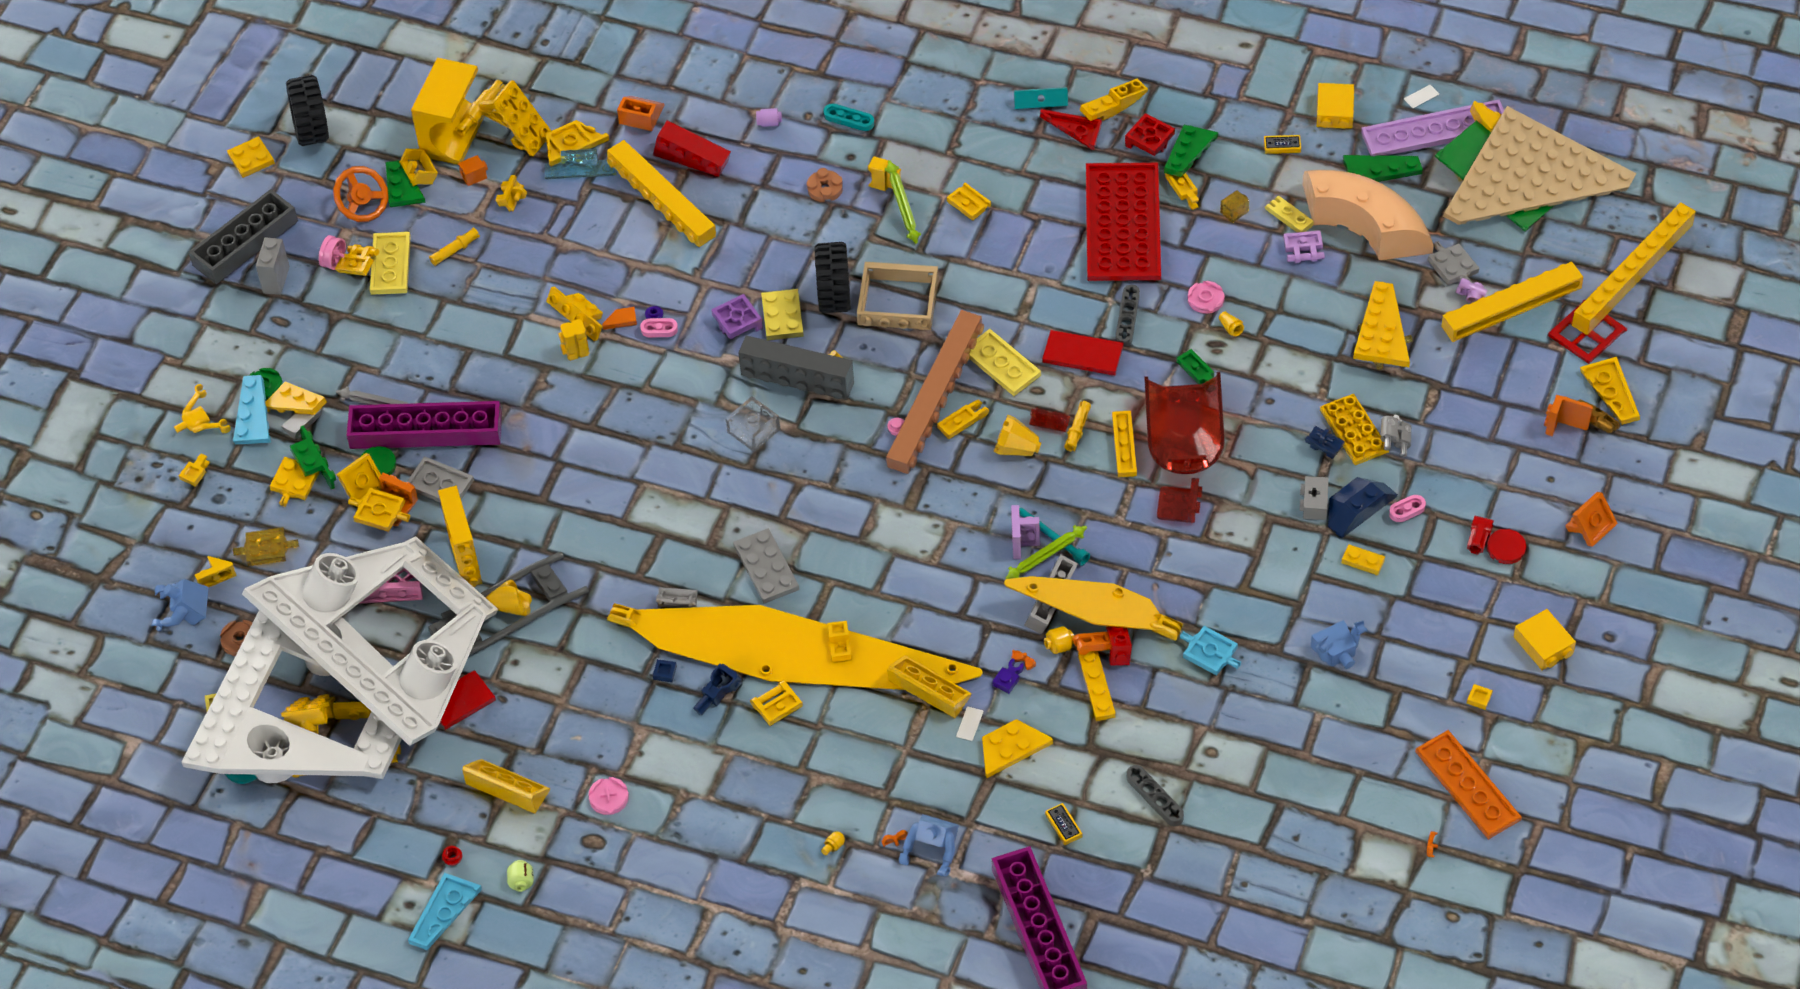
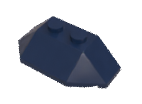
M1357 477L1329 498L1328 527L1342 539L1394 500L1398 494L1383 482Z

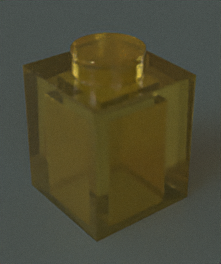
M1238 190L1221 200L1220 213L1232 223L1249 212V199Z

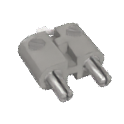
M1396 414L1394 417L1384 416L1381 419V440L1384 442V449L1390 450L1391 443L1393 442L1395 447L1400 448V456L1406 457L1407 449L1411 447V425L1400 420Z

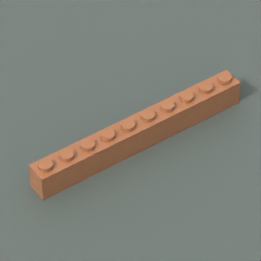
M964 310L960 311L886 456L888 468L909 474L911 468L915 467L917 456L919 453H922L926 438L931 436L933 424L939 420L941 408L946 406L948 394H951L954 390L956 378H960L962 367L964 364H967L971 349L975 348L977 337L984 330L982 316Z

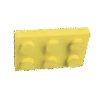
M798 289L761 293L767 340L804 337Z

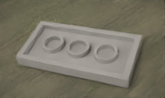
M769 528L733 542L734 548L763 604L799 590V585Z

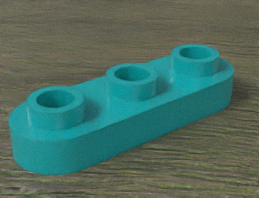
M828 104L824 107V118L827 121L861 131H869L874 127V117L869 113L838 104Z

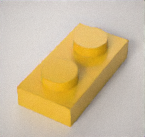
M1348 544L1341 563L1379 575L1385 562V556Z

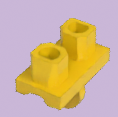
M511 175L509 181L502 182L501 190L503 194L497 195L495 199L499 207L506 206L508 211H514L517 201L526 198L527 195L524 185L517 181L516 175Z

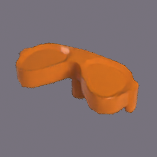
M1012 650L1011 658L1015 659V662L1024 661L1027 670L1036 667L1035 660L1028 657L1026 652L1022 653Z
M901 830L896 835H885L881 841L883 847L893 842L896 846H899L898 841L906 839L908 832Z
M1434 831L1430 832L1427 843V856L1432 858L1435 857L1433 855V848L1438 849V844H1433L1434 837L1438 834Z

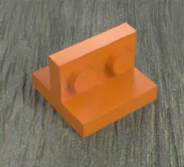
M1596 492L1572 514L1571 521L1565 526L1568 532L1581 533L1587 546L1593 547L1618 523L1603 493Z

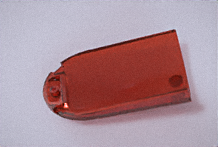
M1217 372L1214 378L1204 384L1161 386L1150 381L1148 376L1144 377L1148 449L1153 460L1163 469L1176 474L1198 473L1215 464L1220 458L1225 444L1220 372Z

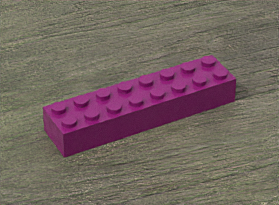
M500 401L349 405L346 436L350 449H369L377 446L403 448L500 445L502 411Z
M1025 847L991 858L992 872L1039 988L1087 989V981L1031 847Z

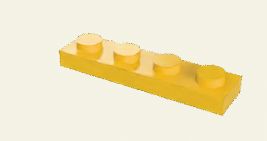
M1131 411L1112 412L1117 475L1118 477L1137 476Z
M1090 651L1086 655H1080L1078 652V659L1096 721L1116 718L1098 651Z

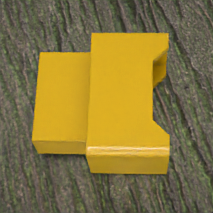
M873 156L868 165V170L871 172L872 177L869 187L885 192L887 188H892L889 179L890 174L884 170L887 168L888 160ZM899 168L897 170V173L900 175L901 178V169Z

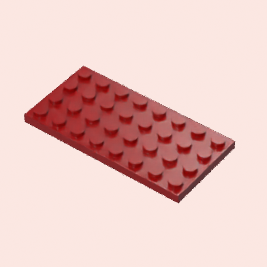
M1158 162L1086 163L1087 281L1161 280Z

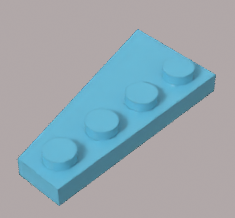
M261 375L243 376L233 437L235 444L271 443L269 422L267 421L268 412L265 404L264 379Z
M444 873L408 939L409 944L428 950L482 890L481 885Z

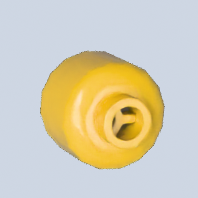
M1065 626L1048 630L1046 638H1044L1046 649H1050L1053 654L1071 650L1072 644H1074L1072 641L1074 637L1073 632Z

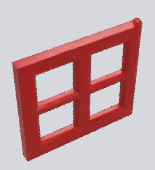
M1576 307L1548 333V336L1590 364L1620 335L1626 332L1627 328L1609 315H1606L1599 324L1605 321L1615 328L1610 335L1603 338L1592 330L1588 335L1582 332L1571 342L1560 333L1567 326L1572 325L1574 312L1578 308ZM1586 336L1599 344L1589 354L1577 346Z

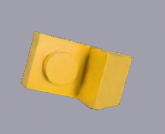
M207 556L211 568L195 574L197 583L207 587H212L237 576L232 562Z

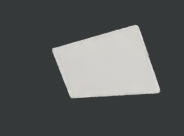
M1428 85L1405 97L1404 100L1412 108H1415L1439 95V93L1431 85Z
M967 707L956 737L973 741L983 710Z

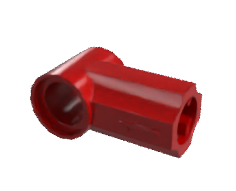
M1474 516L1471 535L1467 544V549L1471 553L1477 555L1483 553L1487 538L1491 535L1494 520Z

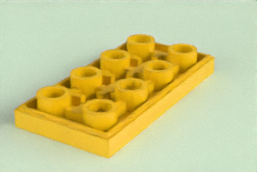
M1354 393L1320 406V412L1336 437L1345 441L1343 448L1354 465L1389 453V450L1384 449V442L1381 440L1380 433Z

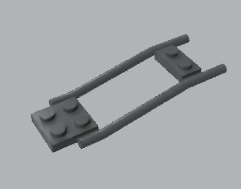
M561 551L526 566L481 592L486 597L507 580L511 579L516 582L531 573V577L547 597L549 603L482 641L481 636L478 634L469 655L489 647L555 607L589 593L587 586L568 593L551 569L550 564L564 558ZM451 609L441 613L443 620L428 626V631L431 635L435 634L455 618L457 614Z

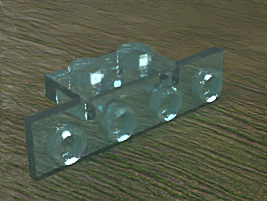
M597 149L561 151V163L551 167L549 163H545V179L617 175V170L614 167H610L607 160H598Z

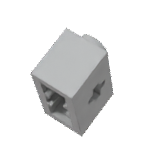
M1305 476V484H1301L1300 495H1304V500L1300 499V511H1303V519L1326 520L1328 478Z

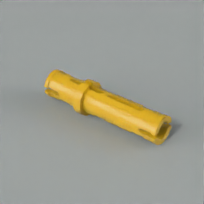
M473 227L465 234L458 235L454 241L429 256L431 263L437 266V264L460 249L467 248L468 244L480 237L478 231Z
M1087 401L1079 403L1073 424L1068 429V438L1064 444V448L1067 451H1075L1079 439L1082 438V430L1091 409V404Z

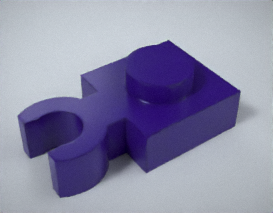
M1012 658L1008 663V669L1002 667L992 681V686L1010 694L1020 680L1018 674L1023 672V663L1019 667H1014L1015 659Z

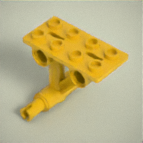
M495 80L493 85L489 89L484 90L476 101L471 104V107L465 112L463 120L455 130L458 131L459 135L464 136L471 126L477 125L482 117L486 116L509 128L514 134L511 139L512 144L517 149L526 150L530 156H534L546 142V133L550 132L551 129L514 80H510L506 86L500 80Z
M323 694L318 695L317 698L310 700V697L298 698L297 701L286 707V710L281 713V717H284V721L319 734V725L327 724L329 718L335 717L333 711L335 697ZM293 775L292 777L299 778V776L305 775Z

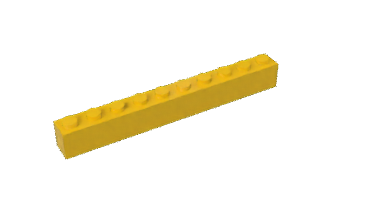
M1680 202L1576 309L1572 326L1588 335L1693 226L1696 211Z

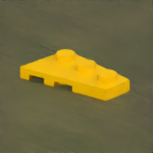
M284 382L265 402L267 412L277 410L279 413H284L287 410L294 411L295 414L315 415L327 403L325 397L288 382Z

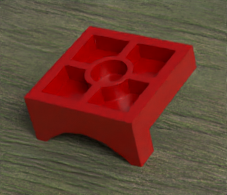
M1145 113L1125 135V146L1131 149L1134 145L1155 156L1159 151L1164 152V149L1167 148L1168 141L1175 134V128Z

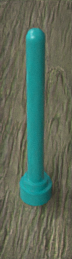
M1019 508V515L1021 517H1034L1025 509ZM1039 521L1040 531L1053 541L1061 537ZM1071 544L1064 548L1073 555L1074 561L1080 566L1085 565L1090 558V553L1085 549H1077Z

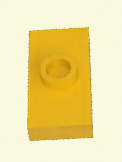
M361 702L333 703L336 719L357 720L368 718L371 710Z

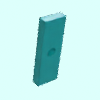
M1067 87L1014 90L1015 109L1068 106ZM1043 95L1044 99L1038 100V96Z

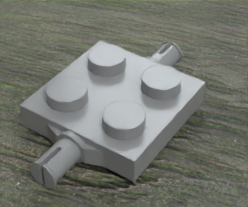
M1439 241L1433 243L1437 252L1428 255L1427 261L1447 285L1460 282L1462 278L1470 280V276L1479 273L1480 268L1460 244L1444 248Z

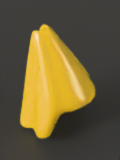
M511 579L504 582L485 597L501 612L526 616L531 612V595L518 590L516 583Z

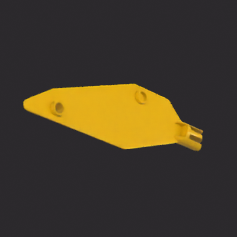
M1036 576L1011 578L1004 581V585L1012 590L1094 625L1151 630L1173 641L1177 640L1183 627V623L1160 614L1149 598L1113 583Z

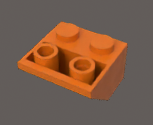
M625 96L622 98L617 109L619 124L653 131L665 105L653 100Z

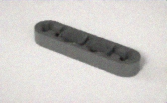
M1127 285L1124 287L1116 342L1124 343V347L1129 346L1133 341L1140 298V290L1136 285ZM1132 292V299H1129V294ZM1126 306H1132L1134 309L1131 311H1127L1124 308ZM1125 320L1131 321V324L1123 325L1122 322ZM1123 332H1127L1126 339H1122Z
M1139 765L1130 766L1127 770L1128 783L1170 826L1181 825L1184 820L1182 808L1144 768ZM1132 774H1139V778L1137 776L1132 777ZM1150 785L1154 787V790L1152 792H1145L1143 788ZM1165 799L1167 804L1159 806L1156 801ZM1171 813H1172L1173 815H1177V814H1178V818H1176V817H1172V818H1171Z

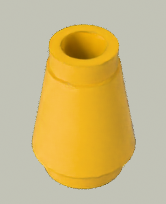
M1226 311L1219 315V320L1229 335L1239 336L1244 331L1242 320Z

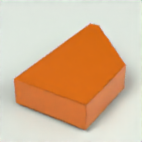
M635 308L616 309L602 323L603 330L637 325Z

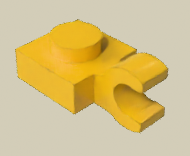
M201 453L194 463L189 461L178 475L180 480L196 487L206 473L205 469L210 463L206 460L208 457Z

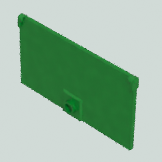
M1476 120L1448 145L1437 152L1435 158L1464 180L1491 132ZM1541 206L1535 210H1522L1505 216L1526 232L1554 206Z

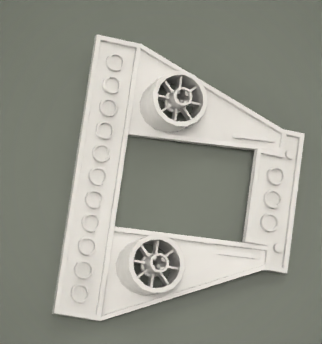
M416 536L403 543L348 557L335 553L321 554L316 558L312 566L270 576L245 588L242 593L245 598L409 746L436 731L483 622L496 615L498 611L497 607ZM405 568L455 612L457 616L427 640L417 642L406 657L381 676L328 627Z
M259 610L182 760L183 767L219 774H254L260 781L266 783L282 782L293 775L367 776L383 779L402 738L372 711L353 749L253 708L282 651L304 659L307 668L316 675H331ZM342 617L328 627L381 676L393 667Z

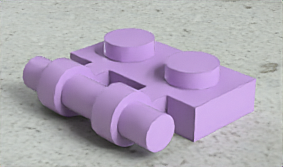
M1320 231L1284 234L1283 239L1286 253H1294L1287 255V262L1301 263V261L1306 260L1316 262L1318 259L1325 258L1324 252H1317V250L1323 249ZM1309 250H1310V253H1302V254H1300V251H1309Z

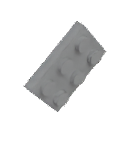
M424 456L407 482L414 485L416 493L440 502L438 490L457 485L460 498L462 499L474 482V477Z

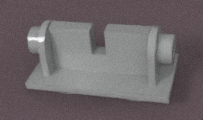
M659 587L656 602H658V607H697V590Z

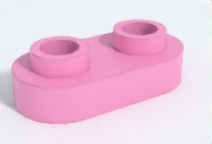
M672 318L645 319L640 325L642 335L648 338L672 337L678 332L677 322Z
M1411 495L1393 503L1390 506L1389 516L1395 522H1404L1422 514L1425 510L1426 501L1420 495Z

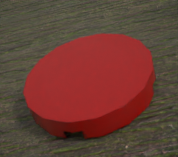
M1500 529L1490 535L1487 541V552L1493 560L1496 559L1501 564H1513L1520 561L1524 556L1526 541L1517 531Z

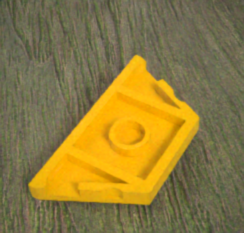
M577 120L546 133L549 166H554L609 141V135L607 133L602 135L596 132L595 128L586 126Z
M1017 719L982 737L986 778L1052 745V737Z

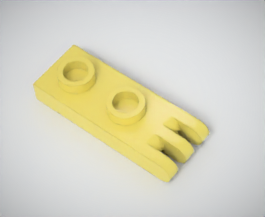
M1277 196L1275 200H1272L1270 204L1265 206L1269 213L1295 232H1306L1314 224L1312 219L1280 196Z

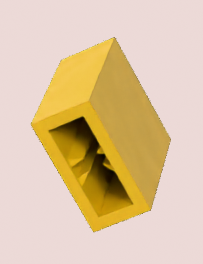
M1318 83L1316 127L1352 129L1354 84Z
M1548 609L1515 626L1514 639L1541 670L1548 667L1551 668L1558 661L1564 658L1567 659L1574 654L1576 641Z

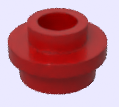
M448 846L442 853L443 862L450 866L460 863L463 857L462 851L456 846Z

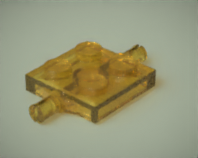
M284 527L246 532L244 547L233 548V555L245 554L248 566L286 561L288 548L299 547L298 539L287 541Z

